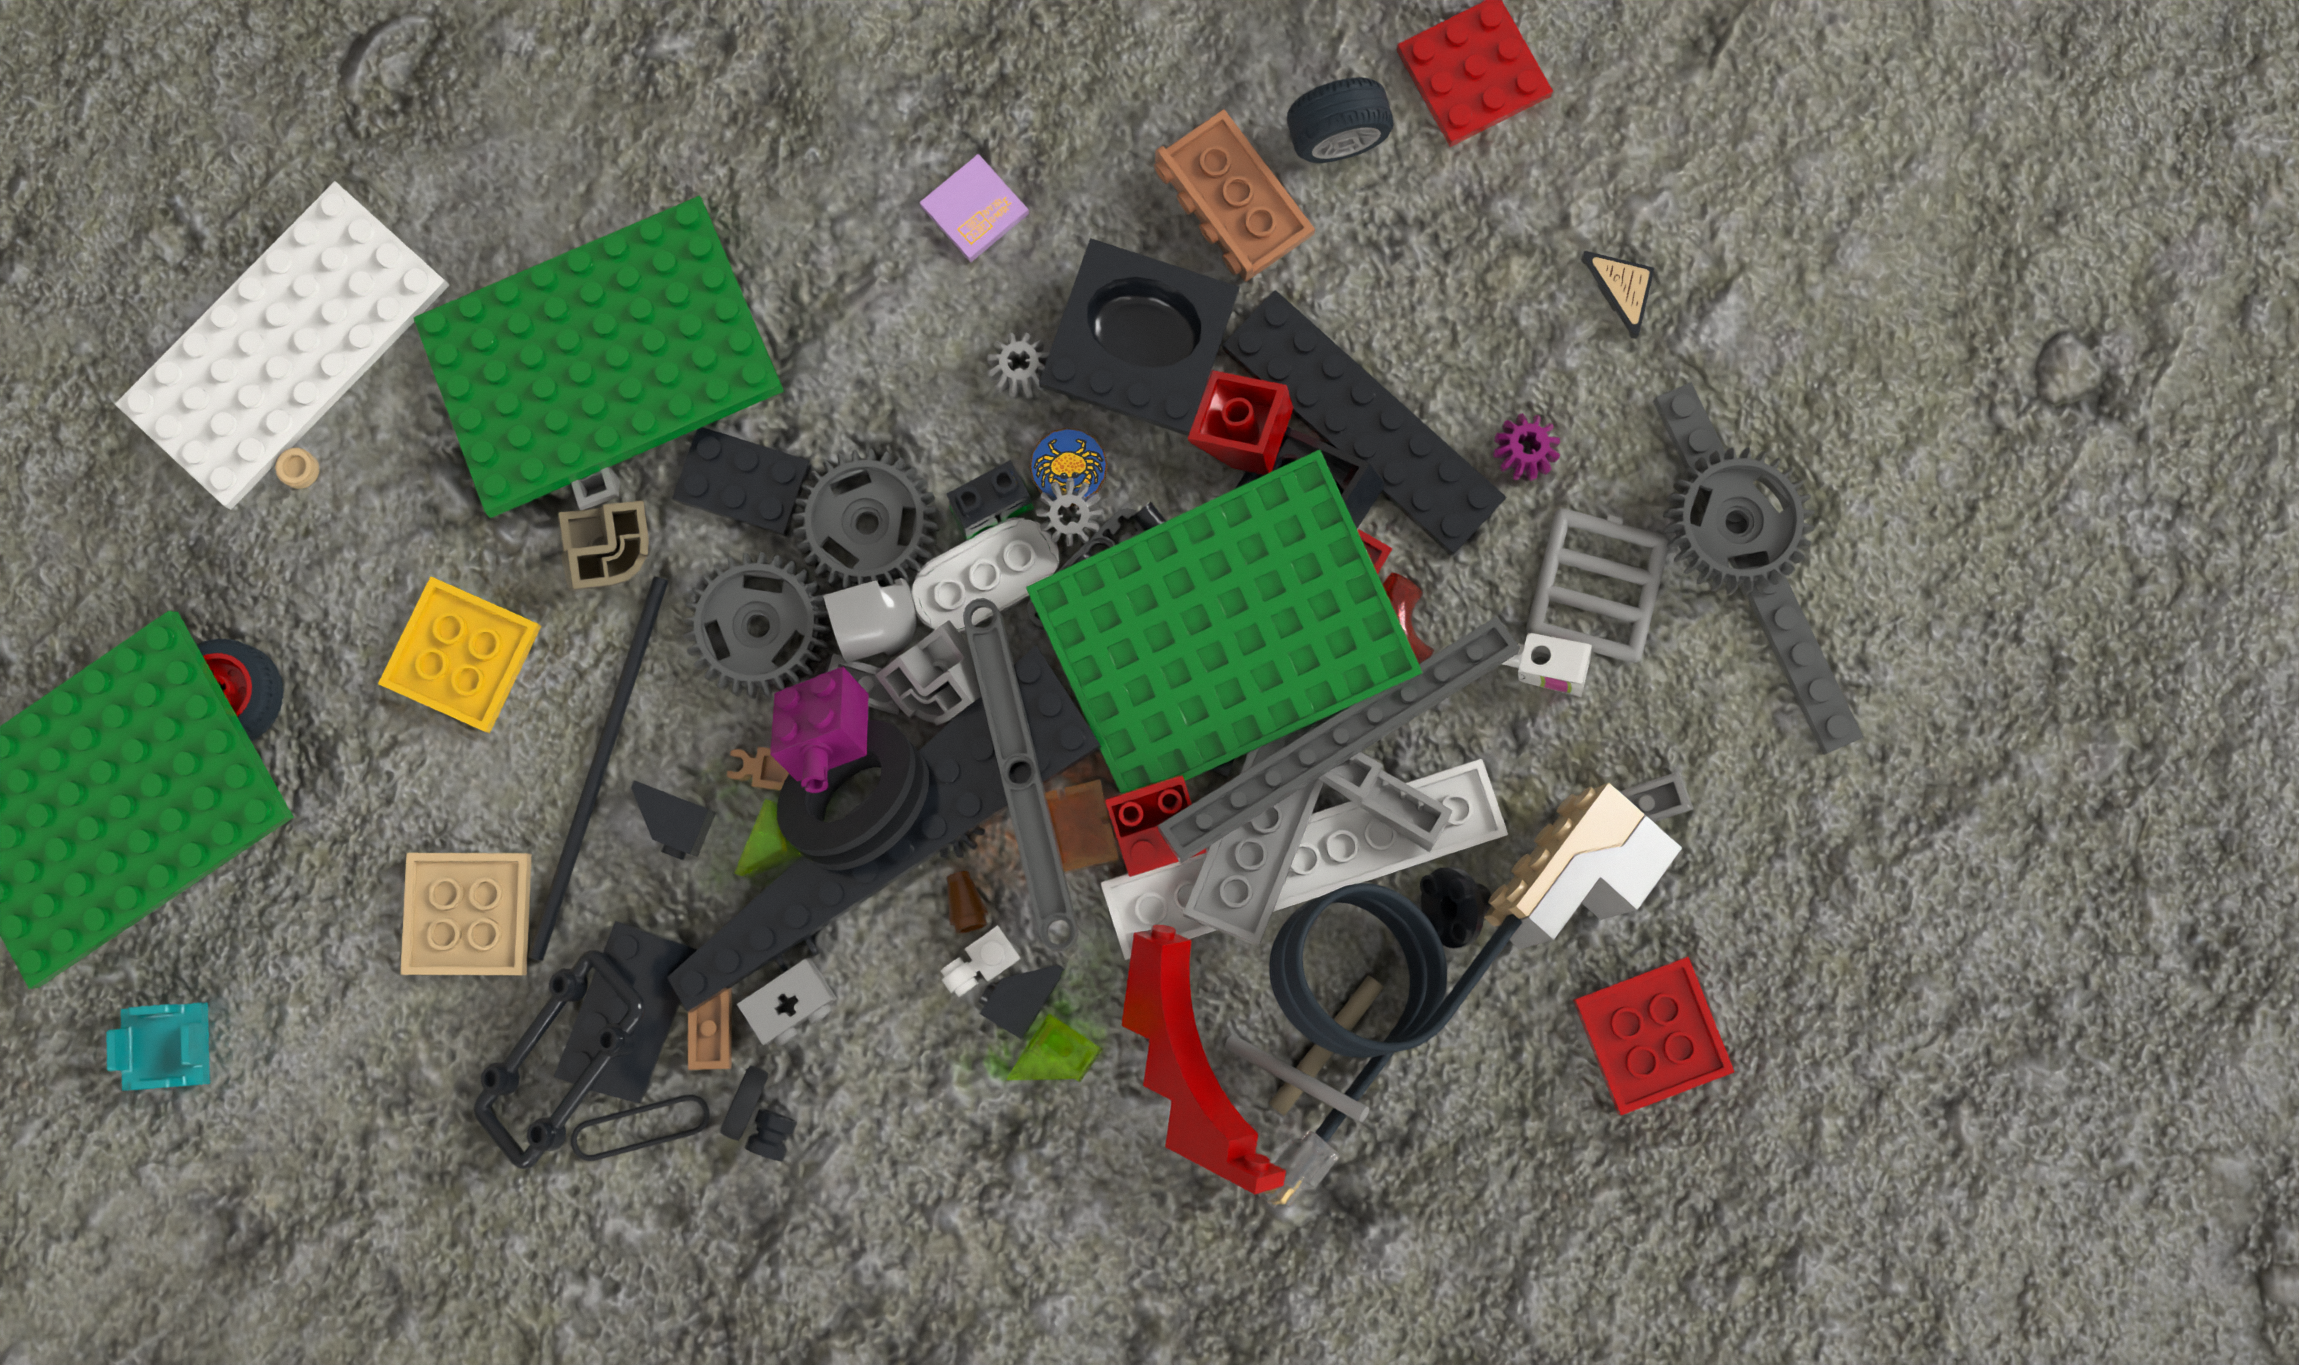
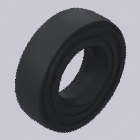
M751 1065L747 1068L721 1126L720 1133L737 1141L742 1138L768 1079V1072Z

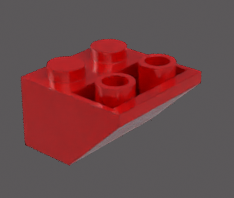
M1183 775L1105 799L1129 877L1179 862L1159 833L1158 825L1192 805ZM1206 848L1194 856L1207 853Z

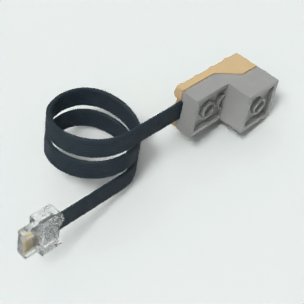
M1610 783L1594 789L1588 787L1580 795L1575 796L1571 794L1561 803L1557 809L1560 816L1553 825L1548 824L1539 832L1534 840L1537 846L1530 855H1524L1514 865L1511 872L1515 876L1507 886L1505 884L1500 886L1490 897L1488 903L1492 906L1484 918L1490 924L1496 926L1497 930L1445 999L1447 963L1442 943L1433 925L1425 914L1405 896L1390 888L1368 883L1344 886L1302 905L1287 919L1278 932L1270 953L1269 976L1274 996L1288 1020L1313 1043L1344 1056L1357 1058L1371 1057L1344 1093L1346 1096L1359 1101L1395 1052L1409 1050L1422 1045L1445 1027L1509 940L1519 949L1554 940L1581 903L1600 920L1638 910L1682 847L1646 815L1644 816V813ZM1331 903L1351 904L1373 914L1388 927L1404 952L1410 977L1409 996L1402 1016L1383 1042L1362 1038L1343 1028L1322 1009L1308 986L1303 968L1305 940L1314 921ZM1333 1108L1315 1133L1309 1131L1300 1139H1297V1136L1292 1133L1271 1160V1163L1286 1170L1284 1186L1258 1193V1195L1273 1208L1276 1205L1284 1204L1290 1207L1302 1190L1316 1189L1340 1156L1327 1142L1347 1115Z

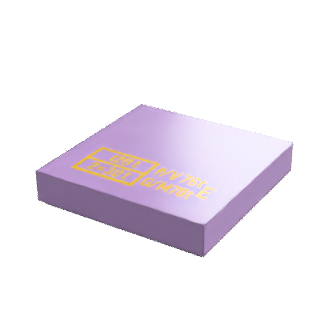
M979 154L920 201L922 209L970 263L1029 215L1028 208Z

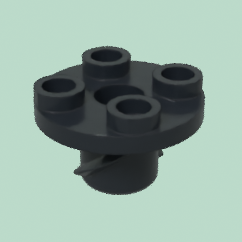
M1458 867L1439 868L1431 874L1422 877L1420 881L1421 910L1433 925L1442 945L1455 949L1472 944L1480 935L1483 923L1486 920L1484 916L1492 906L1488 903L1492 896L1489 889L1482 884L1476 883L1466 871Z

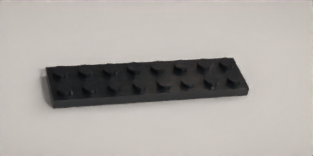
M1276 290L1222 345V349L1255 379L1287 385L1293 405L1292 413L1328 445L1370 463L1385 483L1381 493L1451 556L1465 544L1507 498Z

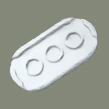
M1010 518L930 560L917 573L911 591L916 607L915 613L919 620L932 631L950 620L957 631L962 634L966 632L963 612L970 601L977 598L991 600L998 607L1000 613L1028 599L1030 596L1026 589L1027 586L1055 574L1058 570L1059 551L1057 543L1051 541L1052 533L1049 530L1041 531L1040 523L1036 521L1025 520V518ZM986 607L977 609L972 615V624L977 627L993 618L992 610Z

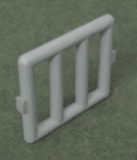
M1565 508L1558 509L1554 515L1526 626L1527 633L1592 645L1591 652L1631 663L1639 662L1642 658L1669 549L1667 547V544L1670 542L1669 538L1663 534L1623 524L1624 519L1608 515L1606 519ZM1568 526L1652 548L1647 570L1563 548ZM1561 563L1643 585L1638 607L1553 585L1558 564ZM1549 600L1634 623L1629 644L1625 645L1544 623Z

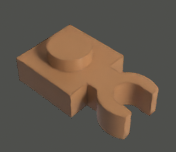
M758 747L756 758L751 753L740 749L730 752V756L742 759L744 765L739 772L727 771V777L737 781H747L753 777L752 787L781 791L789 773L770 755L771 748Z

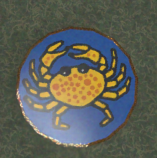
M1067 427L1051 431L1039 440L1032 451L1029 468L1033 485L1041 494L1045 492L1056 497L1052 491L1051 484L1057 481L1064 492L1066 491L1067 479L1073 478V491L1079 492L1084 482L1089 483L1088 491L1084 495L1088 498L1092 494L1098 493L1105 484L1108 463L1103 447L1094 436L1084 430ZM1071 503L1069 507L1077 506V505L1074 504V503Z

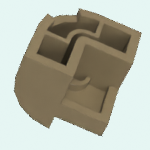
M643 501L605 504L597 509L559 512L557 514L563 552L561 555L563 569L570 591L614 586L628 581L641 569L648 556L649 545Z

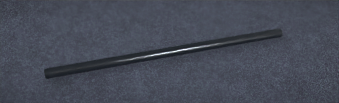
M653 576L527 957L540 961L544 960L669 582L666 579Z

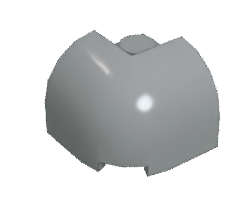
M905 579L894 580L895 584L886 587L879 586L878 580L823 595L834 635L846 663L882 652L891 657L903 651L911 642L917 627V615L911 589Z
M950 620L939 626L918 644L901 654L875 674L898 707L909 718L915 715L927 722H935L936 726L947 722L981 697L970 647Z

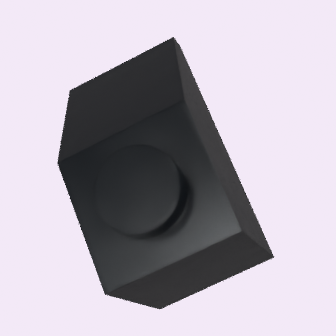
M634 780L631 789L652 840L664 844L661 852L684 860L686 853L698 857L716 812Z
M1054 965L1001 978L997 985L990 982L979 1000V1003L984 1006L980 1014L1019 1039H1024L1066 969L1059 965Z

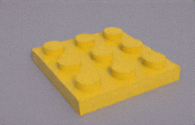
M430 576L378 684L490 734L539 633L541 625Z

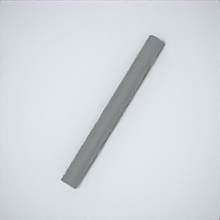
M1233 1034L1228 1037L1225 1049L1359 1122H1363L1369 1112L1367 1106Z

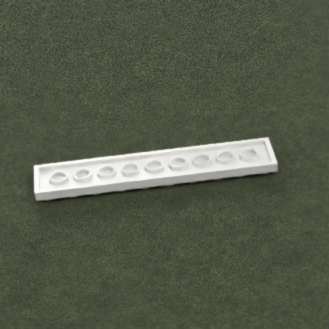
M1479 759L1406 783L1453 810L1448 823L1430 853L1353 801L1313 813L1273 912L1318 898L1344 886L1373 880L1507 836L1508 832L1483 760ZM1207 853L1191 857L1181 864L1176 862L1132 877L1126 874L1101 882L1125 960L1131 957L1134 933L1151 930L1153 925L1171 926L1176 929V934L1188 939L1217 931L1183 917L1184 909Z

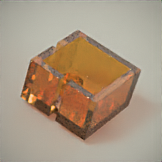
M1100 779L1064 788L1067 800L1060 801L1057 790L1045 792L1065 875L1119 862L1111 824L1102 825V820L1109 819Z

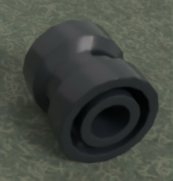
M760 1108L755 1118L758 1133L748 1137L745 1149L762 1157L782 1162L788 1150L783 1140H787L788 1136L794 1133L797 1121L785 1115Z

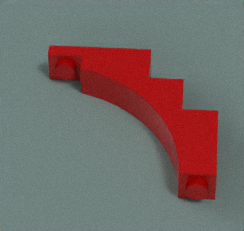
M1153 925L1151 930L1135 932L1133 935L1121 1026L1149 1039L1143 1086L1171 1100L1165 1147L1254 1195L1284 1186L1286 1170L1271 1163L1267 1156L1256 1153L1258 1133L1244 1120L1226 1096L1210 1067L1202 1047L1191 999V940L1176 934V929L1167 925Z

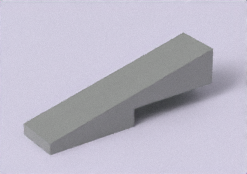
M1312 725L1308 732L1315 729L1316 726ZM1361 752L1318 778L1429 853L1448 823L1453 811L1382 770L1383 765Z

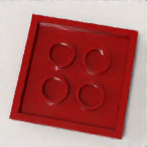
M1485 0L1397 44L1396 51L1449 147L1550 98L1553 93L1550 84L1502 0Z
M1683 957L1573 999L1618 1115L1627 1114L1735 1072L1689 957Z

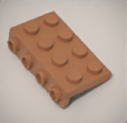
M1225 109L1167 149L1161 146L1155 150L1156 163L1154 164V169L1160 179L1165 184L1171 182L1178 192L1176 197L1181 207L1187 214L1193 212L1202 223L1199 225V228L1205 239L1211 245L1217 243L1224 253L1222 259L1226 267L1233 275L1239 273L1245 282L1314 235L1315 228Z

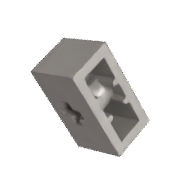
M805 958L737 1005L762 1045H770L774 1042L777 1047H780L798 1035L795 1028L809 1019L811 1024H814L830 1014L832 1009L829 1005L838 999L813 960ZM785 996L798 999L799 1002L794 1006L795 1014L792 1012H782L781 1008L786 1004Z

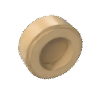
M290 448L278 457L275 470L278 478L284 484L295 489H303L316 481L319 475V463L308 451L302 448Z

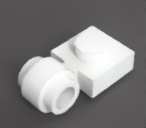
M997 925L965 948L972 959L970 963H964L961 957H959L941 970L944 976L942 981L950 993L955 992L958 997H961L979 984L975 979L979 971L986 981L990 982L1021 960V958Z

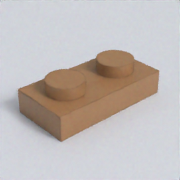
M732 987L694 1012H688V1070L732 1068Z

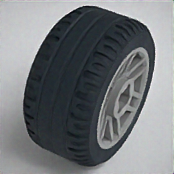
M1364 77L1341 79L1316 87L1295 100L1287 112V124L1297 155L1313 163L1334 162L1362 154L1382 143L1389 136L1394 126L1385 89L1379 82Z

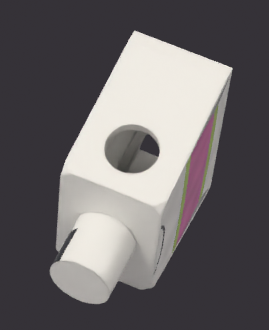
M1528 633L1525 645L1518 644L1520 646L1518 654L1502 663L1503 665L1519 668L1518 677L1521 682L1581 697L1590 663L1592 645ZM1537 657H1544L1548 662L1543 665H1537L1533 660Z

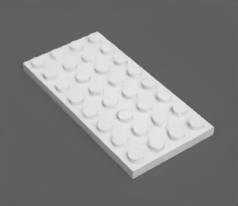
M334 181L115 405L222 505L231 510L276 464L278 457L285 450L292 448L414 323L413 317L422 314L450 285Z

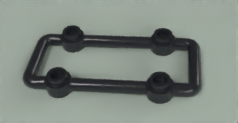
M598 950L584 952L571 969L563 968L552 975L549 981V990L552 996L505 1061L490 1064L481 1074V1084L484 1089L474 1105L475 1117L510 1162L517 1168L528 1169L533 1167L545 1151L558 1150L564 1144L566 1139L565 1124L614 1057L627 1056L634 1049L636 1042L634 1030L645 1014L644 1000L612 962ZM593 967L628 1006V1012L620 1023L607 1024L598 1032L596 1043L600 1050L550 1117L539 1118L529 1126L527 1140L530 1145L524 1152L493 1114L491 1106L499 1095H509L517 1089L520 1081L519 1067L567 1002H577L585 996L588 988L586 976Z

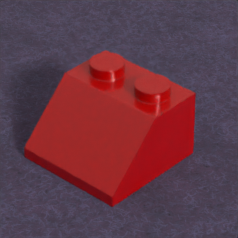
M1212 370L1190 430L1188 441L1233 469L1262 475L1272 472L1293 411L1287 385Z

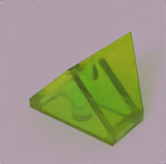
M766 798L734 874L748 879L800 857L798 849L786 840L781 833L777 821V803Z
M1049 1013L1024 1049L1006 1081L1075 1079L1081 1082L1103 1049L1054 1014Z

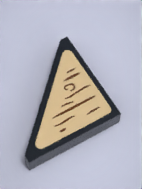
M1584 251L1581 258L1582 263L1586 264L1612 310L1617 312L1628 329L1630 338L1637 339L1655 268Z

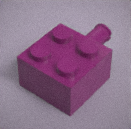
M843 666L774 693L770 755L797 782L801 780V786L805 787L806 791L811 793L823 792L828 787L827 773L829 769L867 755L869 694Z

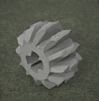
M1027 332L1022 335L1021 342H1016L1015 335L1009 333L1007 335L1009 344L1006 346L1002 342L996 341L994 347L998 354H989L987 356L988 364L993 366L987 371L990 380H998L995 387L999 393L1009 388L1010 398L1016 399L1019 390H1024L1025 397L1030 399L1032 398V386L1044 391V388L1039 387V381L1050 352H1042L1044 342L1041 339L1036 340L1030 345L1031 337ZM1026 361V370H1023L1022 368H1017L1014 371V362H1017L1018 364H1023Z
M1073 478L1067 479L1066 491L1064 492L1057 481L1053 482L1051 488L1056 497L1045 492L1040 496L1042 502L1051 507H1039L1036 509L1037 516L1050 517V519L1040 524L1041 531H1047L1054 526L1056 530L1051 536V541L1054 543L1059 540L1061 533L1066 534L1067 546H1073L1075 533L1078 534L1083 543L1088 542L1089 537L1084 527L1094 532H1098L1100 529V525L1089 517L1099 518L1104 515L1102 508H1090L1091 505L1100 500V495L1095 493L1086 498L1084 495L1089 488V483L1087 482L1081 485L1079 492L1073 491ZM1071 503L1078 506L1076 513H1081L1080 518L1072 517L1069 521L1062 518L1064 511H1059L1061 505L1068 508Z

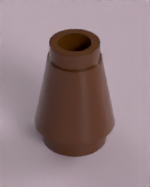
M969 871L956 872L947 876L950 925L955 927L956 933H969L987 926L986 916L989 913L970 877Z

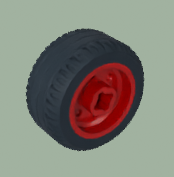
M214 639L197 644L250 740L253 741L262 736L261 734L265 733L278 717V712L281 711L283 704L282 699H284L283 682L276 665L259 649L236 640Z

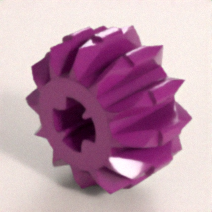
M1523 413L1517 416L1516 424L1506 420L1502 425L1504 433H1496L1494 437V442L1500 445V447L1493 451V457L1505 458L1499 468L1502 472L1507 471L1510 467L1514 468V480H1519L1523 471H1525L1529 481H1534L1537 478L1538 471L1547 475L1552 469L1549 462H1557L1560 454L1553 449L1560 444V438L1555 436L1548 437L1554 426L1551 423L1546 424L1544 428L1538 426L1541 421L1539 415H1535L1530 423H1528ZM1523 441L1531 443L1530 454L1523 452Z

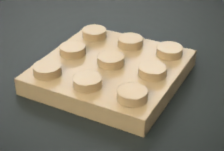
M406 853L400 975H527L532 854Z

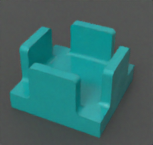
M208 1003L165 1004L121 1009V1028L107 1030L106 1042L107 1070L121 1071L122 1091L210 1084Z

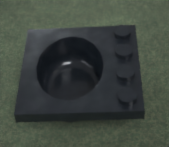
M1090 238L1041 375L1039 387L1189 436L1240 287Z

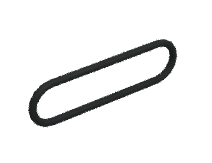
M691 1094L586 1120L573 1130L571 1147L580 1159L595 1161L688 1137L701 1132L707 1126L710 1110L707 1103L701 1097ZM684 1101H695L701 1105L704 1111L703 1120L698 1127L594 1155L583 1153L577 1145L579 1132L595 1124Z

